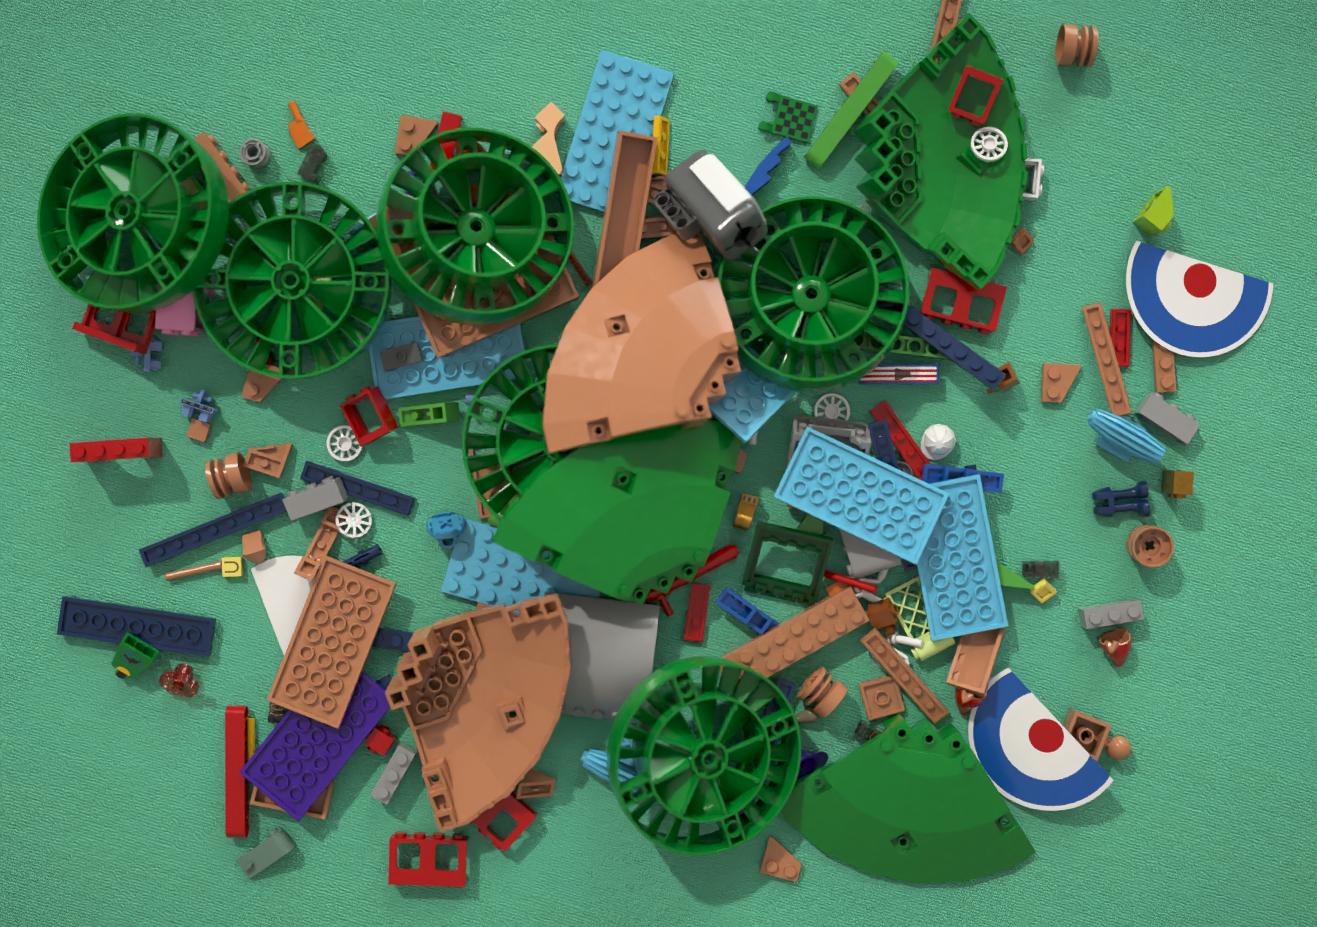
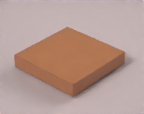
M891 675L858 683L868 721L905 711L898 683Z

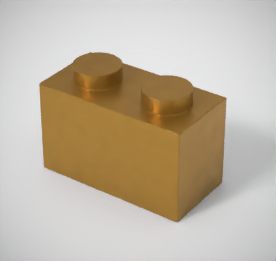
M1163 470L1161 493L1168 494L1170 498L1185 499L1186 495H1193L1194 472Z

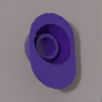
M801 749V761L797 779L812 773L819 767H823L828 760V754L822 751L811 754Z

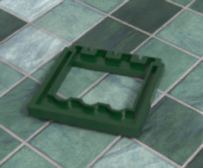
M758 521L742 580V585H745L744 591L758 593V589H762L761 595L776 598L777 593H780L779 599L795 602L796 597H799L798 603L811 606L813 601H817L833 545V537ZM763 541L775 542L782 546L789 545L804 551L811 550L819 554L810 586L755 574Z

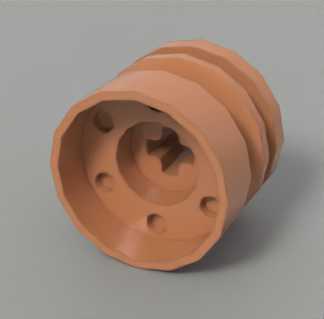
M1062 23L1056 40V64L1071 66L1075 58L1076 66L1081 67L1084 64L1085 67L1090 68L1095 61L1098 50L1097 27L1090 26L1088 28L1086 25H1082L1078 33L1077 25Z
M240 452L226 455L225 463L221 458H216L215 461H206L205 472L207 481L216 499H223L225 496L230 497L232 495V488L236 494L251 490L250 472L248 468L243 467L245 459Z
M1141 525L1130 532L1127 537L1126 548L1134 561L1147 567H1158L1170 560L1174 551V543L1167 531L1153 525ZM1146 541L1150 542V548H1146L1144 544Z
M823 666L805 680L797 695V698L800 700L805 699L804 703L806 705L816 701L812 710L822 719L836 708L848 690V687L838 679L830 684L832 674L829 672L825 675L827 670Z

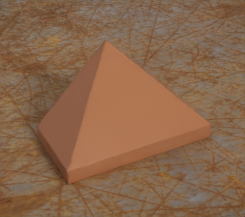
M530 769L517 784L515 798L526 799L553 796L555 779Z

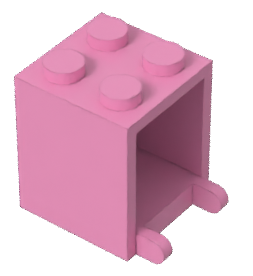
M159 282L157 286V293L163 290ZM204 289V293L208 292L209 296H213L216 292L215 290ZM193 292L170 306L156 310L155 329L162 330V334L179 336V332H181V335L198 337V333L205 334V328L195 307Z

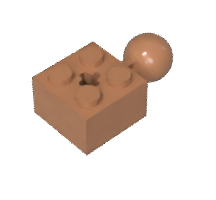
M1069 709L1063 726L1095 761H1098L1102 748L1106 749L1108 755L1114 760H1124L1130 755L1131 744L1128 739L1123 736L1107 737L1111 728L1109 723L1075 709ZM1083 731L1086 732L1085 736H1081V733Z

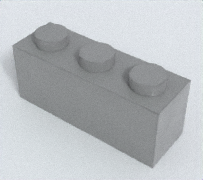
M1158 393L1146 394L1134 413L1180 444H1188L1200 424L1195 422L1197 419L1190 414L1185 415L1180 412V408L1177 405L1166 403L1163 401L1165 398Z
M333 476L323 479L321 484L316 485L314 482L304 486L305 490L298 491V489H294L288 492V496L282 500L290 520L304 517L347 500L348 495L341 478L337 477L334 479Z
M1135 598L1078 608L1080 624L1085 629L1144 619L1141 600Z
M401 742L370 796L387 805L418 750Z

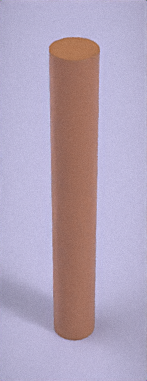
M222 561L166 573L165 578L166 581L222 569Z

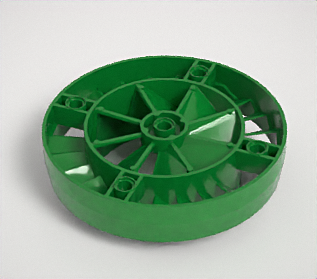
M141 113L119 114L102 119L81 131L64 147L46 176L41 190L37 213V230L41 252L57 282L67 292L85 303L117 312L143 313L163 309L191 293L214 266L221 252L228 228L229 201L222 173L214 158L198 141L181 128L161 118ZM148 130H159L154 152L145 149ZM139 132V147L129 146L128 135ZM167 133L179 134L168 158L166 159L158 155ZM120 139L121 147L102 152L108 145ZM201 166L207 181V189L205 190L192 176ZM152 213H177V215L152 214ZM112 226L116 230L107 247L105 230ZM142 227L164 246L156 256L139 232ZM123 232L129 233L135 269L123 272L117 266L122 235ZM87 266H90L95 270L84 284L78 274ZM159 282L163 290L157 293L155 284Z
M469 127L445 131L424 140L414 147L398 163L389 176L380 197L376 216V237L381 258L389 275L399 289L412 302L430 314L446 321L464 325H492L506 322L525 314L538 305L550 293L564 272L570 256L574 234V218L568 192L552 165L537 150L522 140L507 133L486 128ZM455 141L456 157L447 160L440 144ZM477 141L490 143L489 152L478 153ZM505 148L511 151L508 159L503 158ZM467 150L470 153L463 154L462 151ZM421 152H424L426 154L428 159L436 168L435 171L420 155ZM524 160L530 163L525 171L520 168ZM404 165L407 166L411 171H413L417 176H419L425 183L423 184L421 181H419L418 179H416V178H415L414 176H412L410 173H408L407 171H405L402 167H403ZM471 172L479 173L476 208H473L469 176ZM542 174L546 181L536 186L533 180ZM437 181L441 182L461 210L460 216L430 191ZM393 184V185H395V186H397V187H399V188H401V189H403V190H405V191H407V192H409V193H411V194L417 196V198H414V197H412V196H409V195H407V194H404V193H402V192H399V191H397V190H394V189H392V188H390V187H391V185ZM511 189H514L515 192L490 215L489 213ZM553 192L556 194L557 192V199L563 213H546L542 197ZM386 206L410 211L411 217L407 220H386ZM423 218L455 225V230L426 231ZM547 222L554 223L555 228H550ZM471 225L478 226L480 231H473ZM395 228L399 229L402 234L395 235L392 230ZM566 236V244L543 240V237ZM460 242L461 245L448 259L442 255L456 243ZM412 243L413 250L396 256L391 244ZM539 248L563 257L561 265L558 266L536 255ZM475 250H477L478 272H476ZM530 262L553 277L548 285L527 268ZM421 263L422 267L409 276L406 271ZM520 275L524 277L537 293L530 299L516 281ZM433 276L437 280L429 291L426 292L422 288ZM508 285L517 305L495 310L493 291ZM447 288H453L449 303L443 302L442 299ZM466 292L472 293L473 310L464 309ZM479 301H485L488 304V308L481 307Z
M288 181L265 184L253 188L229 202V218L226 233L238 242L234 246L226 240L224 241L220 254L229 257L226 269H211L204 280L192 291L198 316L213 342L239 365L259 374L281 379L318 377L343 367L359 356L380 331L389 309L392 292V278L386 267L385 272L361 271V265L382 260L378 246L356 256L353 252V249L373 238L377 241L376 228L366 215L353 203L332 190L305 182ZM305 194L328 198L319 221L305 217ZM282 195V216H278L273 198ZM297 198V205L290 207V200ZM259 202L267 218L262 222L253 208V205ZM340 205L346 206L349 210L336 228L331 230L328 225ZM239 215L251 227L247 232L235 221ZM361 218L366 226L348 241H345L341 236ZM290 230H291V258H290ZM331 238H333V239L320 251V249H321ZM260 249L277 266L274 267L258 254L257 250ZM216 274L218 278L217 282L215 284H211L210 278L212 275ZM291 276L296 277V283L293 286L288 284ZM352 276L350 281H313V279ZM373 277L375 279L374 286L367 287V280ZM246 280L271 281V284L245 289ZM204 289L226 290L228 298L210 303L208 292L204 293ZM363 293H385L380 314L360 307ZM279 295L280 299L263 326H261L255 316ZM307 295L313 296L340 318L332 322ZM292 301L296 302L303 340L291 339ZM228 313H235L234 316L219 324L215 320ZM354 318L372 328L369 335L352 323ZM245 326L246 329L233 342L230 343L227 340ZM343 332L356 345L357 349L354 352L339 336L340 333ZM260 337V340L247 359L244 355L256 338ZM325 342H328L338 360V363L333 365L326 350ZM273 343L280 345L279 372L264 368ZM302 347H311L316 371L302 373ZM290 354H293L295 357V361L293 364L289 365L287 363V357Z
M822 196L795 197L777 202L761 210L766 219L767 229H771L774 234L766 235L762 239L764 246L761 251L753 246L740 256L752 262L753 265L738 259L727 260L722 256L716 274L723 296L747 295V298L725 301L730 317L749 312L751 320L734 330L738 346V360L763 380L795 391H829L852 384L873 371L890 353L900 336L907 316L909 304L908 274L904 259L896 242L889 232L870 214L857 206L834 198ZM801 208H807L808 222H803ZM824 209L830 210L827 223L822 222ZM785 211L789 227L781 230L772 215ZM845 215L851 217L846 229L840 227ZM864 226L880 239V241L868 248L856 237ZM826 241L830 243L820 273L816 276L823 243ZM790 243L803 276L800 279L780 249L784 244ZM871 253H878L880 255V258H873ZM891 258L895 260L896 268L880 273L877 272L878 266ZM858 268H862V269L859 270L858 272H856V273H854V274H852V275L846 277L845 279H843V280H841V281H839V282H837V283L831 285L832 283L838 281L839 279H841V278H843L844 276L850 274L851 272L857 270ZM757 271L792 287V292L755 284ZM722 273L747 278L749 282L722 278ZM902 281L903 290H879V283ZM813 292L816 298L809 299L806 293ZM877 300L903 303L902 313L876 307ZM790 303L793 304L792 308L772 320H769L764 313ZM803 315H805L806 318L801 338L799 339L795 336L801 323ZM874 316L896 325L895 333L892 334L870 323L871 317ZM823 317L825 318V320L827 321L828 325H829L830 328L832 329V331H833V333L835 334L836 338H834L832 332L830 331V329H829V327L827 326L826 322L824 321ZM864 331L885 345L869 361L856 344V341ZM742 332H748L751 335V337L749 339H743L740 334ZM763 338L769 345L757 359L746 347ZM781 352L785 355L777 371L772 367ZM834 355H838L847 369V373L839 375L833 358ZM856 356L858 362L851 363L848 357ZM797 358L803 359L801 377L793 376ZM816 359H822L824 378H816Z
M558 344L545 345L523 351L500 364L489 374L476 391L465 417L462 431V455L465 470L477 497L500 522L503 516L499 512L516 493L522 496L525 488H529L539 472L546 467L550 468L554 462H558L557 460L560 457H565L572 450L548 454L542 427L543 414L530 396L539 391L545 404L546 377L549 370L548 354L555 355ZM531 358L539 382L534 383L525 362L526 359ZM510 368L524 390L520 392L504 371ZM490 384H493L511 400L506 409L480 399ZM490 408L493 411V417L489 419L484 418L482 415L483 409ZM471 418L496 427V434L488 435L468 432ZM509 422L542 435V439L506 431L503 428L505 423ZM595 428V433L600 435L602 433L601 429ZM495 448V453L468 456V449ZM543 451L544 454L509 474L508 466ZM495 465L499 466V470L475 479L473 476L474 472ZM506 480L508 485L489 500L484 497L483 494Z
M699 656L681 659L669 663L647 676L632 690L615 716L608 738L606 752L608 777L617 802L625 816L642 835L657 846L678 854L704 856L725 852L748 842L761 833L776 818L786 804L796 783L800 768L801 736L798 721L793 708L781 690L756 670L744 664L719 657ZM720 666H724V667H723V670H722L720 682H719V685H718V687H717V682H718V677H719ZM702 668V683L693 682L690 670ZM744 670V673H743V675H742L740 681L738 682V684H737V686H736L734 692L732 693V691H733V689H734V687H735V685H736V682H737V680H738V678H739V676H740V674H741V671ZM669 681L671 689L661 694L658 688ZM759 683H761V685L759 686V688H758V689L750 696V698L746 701V699H747V698L749 697V695L753 692V690L757 687V685H758ZM717 699H723L733 705L717 739L712 737L716 703ZM645 700L650 703L647 708L642 706ZM772 700L777 711L760 719L756 712ZM687 706L691 708L701 738L697 739L680 712ZM632 718L638 720L636 727L629 725ZM743 727L744 741L726 749L724 744ZM781 737V744L770 745L771 741ZM623 738L632 739V747H621ZM656 740L688 750V752L658 743ZM710 754L709 758L704 760L706 755ZM632 758L637 775L619 783V760ZM728 761L738 762L735 768L727 765ZM770 761H778L777 765H771ZM765 779L770 780L769 785L764 784ZM636 787H639L637 792L633 793V790ZM755 796L759 798L756 804L752 801ZM645 800L633 811H629L628 807ZM657 800L663 807L648 826L638 821ZM743 810L745 814L739 818L738 812ZM667 812H670L675 817L667 834L658 832L657 830ZM682 820L690 822L688 836H678ZM717 822L719 830L699 835V823Z

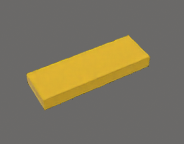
M660 115L654 116L653 137H658L652 174L666 176L670 119Z

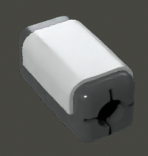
M705 150L695 152L671 170L665 177L667 187L654 198V204L660 214L681 239L689 240L699 232H702L727 260L737 259L767 235L766 219L756 200L714 155H709Z

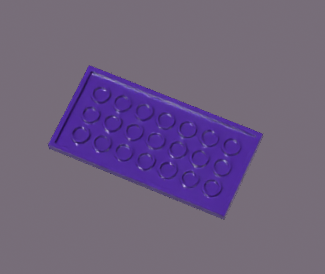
M362 671L339 729L289 710L239 773L293 818L300 821L390 709L385 695L386 690Z

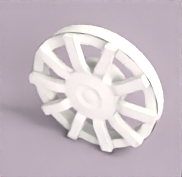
M984 127L974 133L970 145L976 158L991 162L1003 157L1008 147V141L1004 133L999 129ZM988 131V136H984L982 132ZM991 132H994L997 135L995 137L991 136ZM977 135H980L982 140L976 139ZM1001 137L1003 141L997 142V139ZM974 142L979 143L981 145L974 146ZM1004 145V149L998 148L997 146ZM994 150L999 151L1001 153L997 155Z
M830 393L818 399L814 407V416L818 417L825 414L824 418L838 419L837 417L840 416L848 421L850 407L844 397L839 394ZM826 397H832L831 404L828 403ZM835 397L840 399L837 404H834ZM824 400L827 406L824 407L819 405V403ZM843 401L846 407L839 408L838 406ZM817 408L824 409V412L817 413ZM847 408L846 416L840 414V411L846 410Z
M343 425L334 428L327 438V449L330 455L339 461L355 459L363 448L360 445L359 449L353 447V444L359 443L358 441H352L355 435L349 437L350 430H352L350 426ZM344 428L347 429L346 436H344L342 431ZM339 430L341 437L336 436L334 433ZM334 437L337 439V442L330 443L331 438ZM337 445L338 448L332 451L331 446ZM350 449L354 450L356 454L352 456ZM339 450H341L340 457L335 455ZM345 451H347L349 458H343Z
M352 502L343 505L338 510L335 523L338 531L345 537L359 538L369 531L372 517L364 505ZM352 506V513L346 507ZM355 506L360 507L357 513H355ZM344 510L348 516L341 515L340 513ZM362 510H364L367 513L362 516L359 515ZM368 517L369 522L362 521V519ZM339 518L346 519L345 522L339 523ZM360 524H364V525H368V526H367V528L364 530V529L360 526ZM347 525L348 527L343 531L340 526ZM358 527L362 533L356 535V528ZM350 528L353 529V535L347 534Z

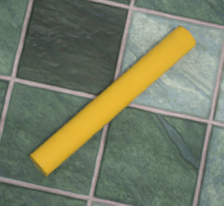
M247 718L248 761L255 753V718Z

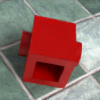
M377 725L366 737L367 740L364 744L368 746L367 749L375 754L378 752L384 756L397 736L392 734L391 729L387 726Z

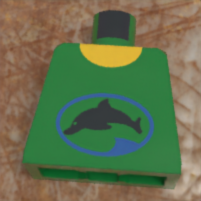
M127 632L118 646L111 665L117 669L115 674L118 678L124 679L127 675L131 678H136L152 664L159 650Z

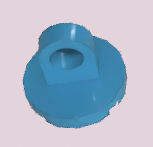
M440 512L433 515L431 520H427L426 529L430 536L438 539L439 545L442 548L450 549L457 544V536L465 529V520L462 515H455V512ZM452 538L450 541H443V539Z

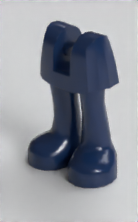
M1140 481L1135 487L1124 490H1111L1110 487H1106L1093 492L1092 500L1108 499L1109 504L1107 506L1093 507V514L1112 517L1117 512L1134 511L1141 517H1149L1150 505L1146 499L1123 503L1114 502L1116 499L1147 498L1149 494L1147 482Z

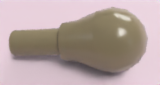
M808 706L798 713L796 718L798 723L801 724L815 723L820 719V716L812 710L813 706Z

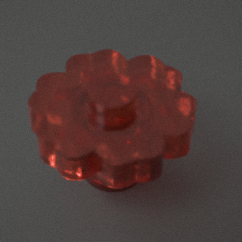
M183 663L179 664L174 671H165L159 679L160 686L164 687L166 691L183 697H193L194 694H197L200 687L199 683L193 680V668Z

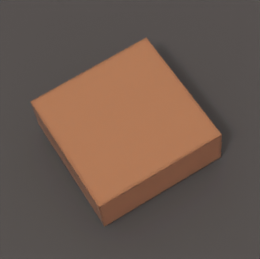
M1021 227L1012 236L1011 245L1017 253L1022 255L1034 242V239L1025 228Z
M192 418L186 437L207 442L212 424Z

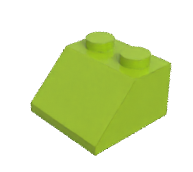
M1166 186L1158 190L1133 221L1150 236L1166 231L1172 224L1170 220L1174 216L1171 188Z

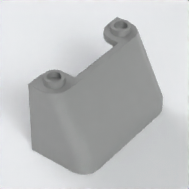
M797 415L793 418L787 467L806 427H810L869 455L871 437L868 425L865 423Z
M839 529L849 558V565L846 568L850 577L853 576L854 579L901 565L900 557Z

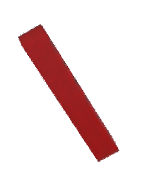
M227 706L225 711V831L227 838H247L249 833V780L239 773L248 762V706Z

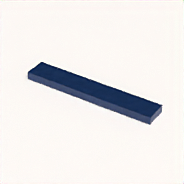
M310 461L305 462L300 479L311 483L315 482L318 485L323 483L322 480L327 477L333 476L334 479L340 477L347 495L410 516L415 497Z

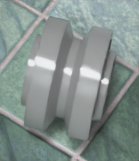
M248 139L240 147V158L250 167L260 169L269 163L271 158L270 149L260 140ZM258 150V154L252 157L254 151Z

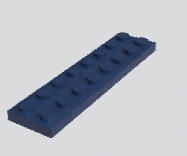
M62 596L57 635L120 644L128 632L155 649L209 657L211 656L216 618Z

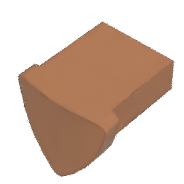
M259 530L242 535L243 557L251 562L261 564L266 557L263 533Z

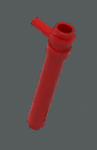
M729 544L710 554L704 567L699 566L693 580L738 558L737 555L740 552L737 546ZM675 577L667 594L651 588L646 598L649 603L659 601L666 616L669 617L674 612L666 596L689 583V581Z

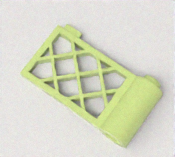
M919 576L885 593L886 597L884 599L890 597L893 604L901 607L897 618L907 637L913 638L910 633L912 625L923 628L921 636L915 638L924 641L923 647L913 646V649H911L916 660L920 659L922 662L954 645L955 641L953 637L931 641L929 631L924 634L925 629L929 630L926 627L927 617L924 626L913 623L916 612L926 614V612L917 610L920 599H923L921 597V586L918 596L908 593L912 583L917 581L920 586ZM895 592L903 593L902 604L894 603L890 595ZM907 595L917 598L915 608L904 606ZM903 608L914 611L911 622L903 620L901 616Z

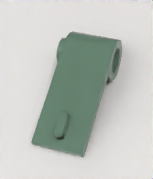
M277 827L267 834L269 837L236 860L249 879L295 848V845L282 828L279 830Z

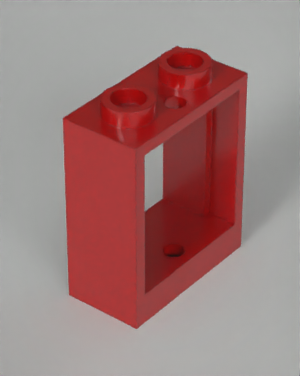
M966 65L948 108L952 112L951 116L962 119L964 116L970 119L969 123L976 126L986 124L1004 79ZM968 75L995 85L982 118L955 107Z
M370 386L359 390V395L353 394L345 398L346 402L340 405L360 447L370 444L399 428L379 387L370 388ZM370 397L383 423L382 427L369 433L356 407L357 403Z

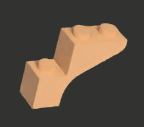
M550 102L535 116L536 127L542 133L545 131L547 133L532 147L552 165L559 177H561L563 169L555 135L558 127L566 119L565 115Z

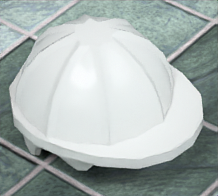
M936 424L930 426L922 436L921 451L928 459L941 460L955 446L956 438L954 432L946 425Z

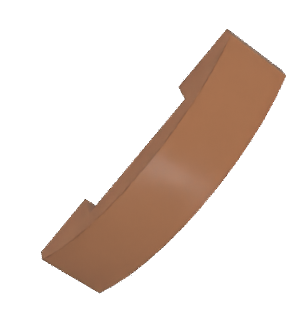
M333 506L328 507L305 556L300 560L294 574L311 582L313 581L324 555L328 556L339 534L335 523L336 514L339 509ZM343 511L340 513L341 515L347 516V513ZM339 518V523L345 521V519Z

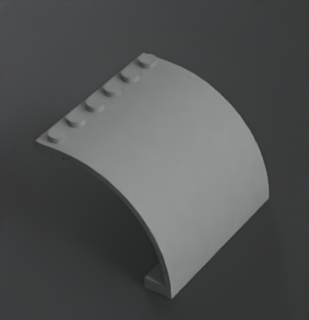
M545 592L544 596L557 593ZM558 593L568 619L571 668L561 714L614 720L627 696L641 681L652 674L660 606L640 605L632 602ZM645 700L642 706L647 708L648 701ZM632 718L631 722L637 724L638 720Z

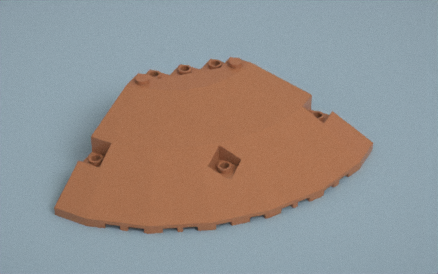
M700 232L689 240H683L678 234H672L627 256L601 279L585 297L564 328L546 377L542 427L548 454L568 451L569 449L584 447L589 444L609 441L623 435L682 424L683 429L698 427L711 418L709 405L716 404L726 395L724 382L731 381L741 372L732 322L718 277H713L711 259ZM700 271H705L706 276H701ZM613 325H618L620 330H614ZM595 428L601 429L602 433L600 435L596 434Z
M558 593L523 599L521 602L506 606V603L451 616L436 621L433 625L415 630L408 643L410 652L405 653L396 668L398 675L392 678L385 691V695L391 710L403 707L422 761V776L429 791L428 798L434 810L433 816L440 833L470 823L480 816L482 812L492 808L501 799L507 798L520 780L525 777L526 773L538 762L559 721L571 668L568 619ZM513 611H519L520 615L515 616ZM514 711L516 715L511 716L509 712ZM437 775L439 779H433L432 776Z

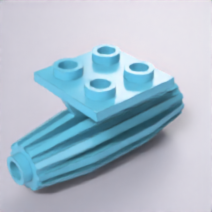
M1097 409L1096 411L1092 410L1087 417L1089 421L1088 426L1099 434L1094 444L1126 463L1129 462L1131 456H1135L1156 464L1165 453L1166 447L1146 432L1147 429L1124 416H1117Z
M623 738L621 747H632V744ZM591 748L589 751L584 750L580 759L583 762L582 766L600 779L610 783L606 752ZM632 758L619 760V783L637 775ZM636 787L633 790V793L637 792L639 787Z

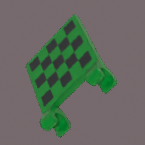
M769 91L766 100L779 103L774 123L761 121L758 130L808 143L818 105Z

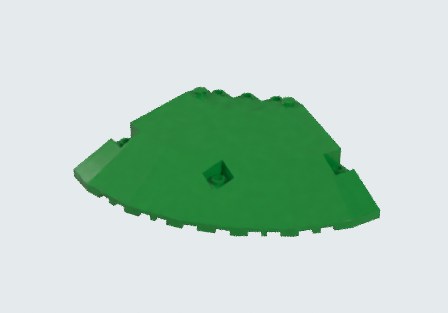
M968 13L934 46L923 60L918 62L891 89L855 129L854 133L866 147L854 160L867 172L866 176L856 186L868 199L866 202L924 253L932 251L944 264L945 268L977 290H980L1000 268L1005 257V251L1012 242L1014 231L1020 224L1021 202L1024 201V197H1022L1028 177V172L1025 170L1027 146L1024 143L1026 127L1023 116H1020L1018 108L1020 103L1016 100L1014 79L1006 71L1003 58H999L995 50L997 47L990 34ZM934 57H937L938 63L934 61ZM966 65L1004 79L986 124H980V126L969 123L970 119L964 116L962 119L951 116L952 112L948 110ZM968 75L955 107L982 118L995 85ZM984 127H994L1004 133L1008 141V147L1003 157L991 162L976 158L970 144L972 136L977 130ZM988 131L982 132L984 136H988ZM991 132V136L995 137L997 135L996 133ZM977 135L976 139L982 140L980 135ZM1001 137L997 139V142L1003 141ZM974 142V146L981 145L979 143ZM1004 145L997 146L998 148L1004 149ZM994 150L997 155L1001 153L999 151ZM942 248L946 250L945 255L942 253Z
M708 419L702 426L683 429L682 424H677L573 448L568 455L563 458L560 457L557 463L550 468L546 467L536 475L535 481L529 488H525L524 494L517 502L514 501L504 513L492 541L533 562L536 561L550 566L556 573L626 602L631 601L643 605L651 588L667 594L675 577L692 582L699 566L704 567L712 550L730 496V492L725 489V486L732 471L735 472L741 440L719 420ZM625 476L624 480L620 481V478ZM549 552L548 557L544 558V554Z
M899 713L883 721L882 724L886 730L827 767H819L806 777L798 779L786 804L780 811L789 824L825 854L869 874L913 883L969 881L1012 868L1036 852L959 730L950 723L936 732L925 718L909 727ZM820 779L821 784L815 785L814 781ZM1003 818H1008L1006 824L1002 823ZM904 838L906 843L902 845L900 840Z

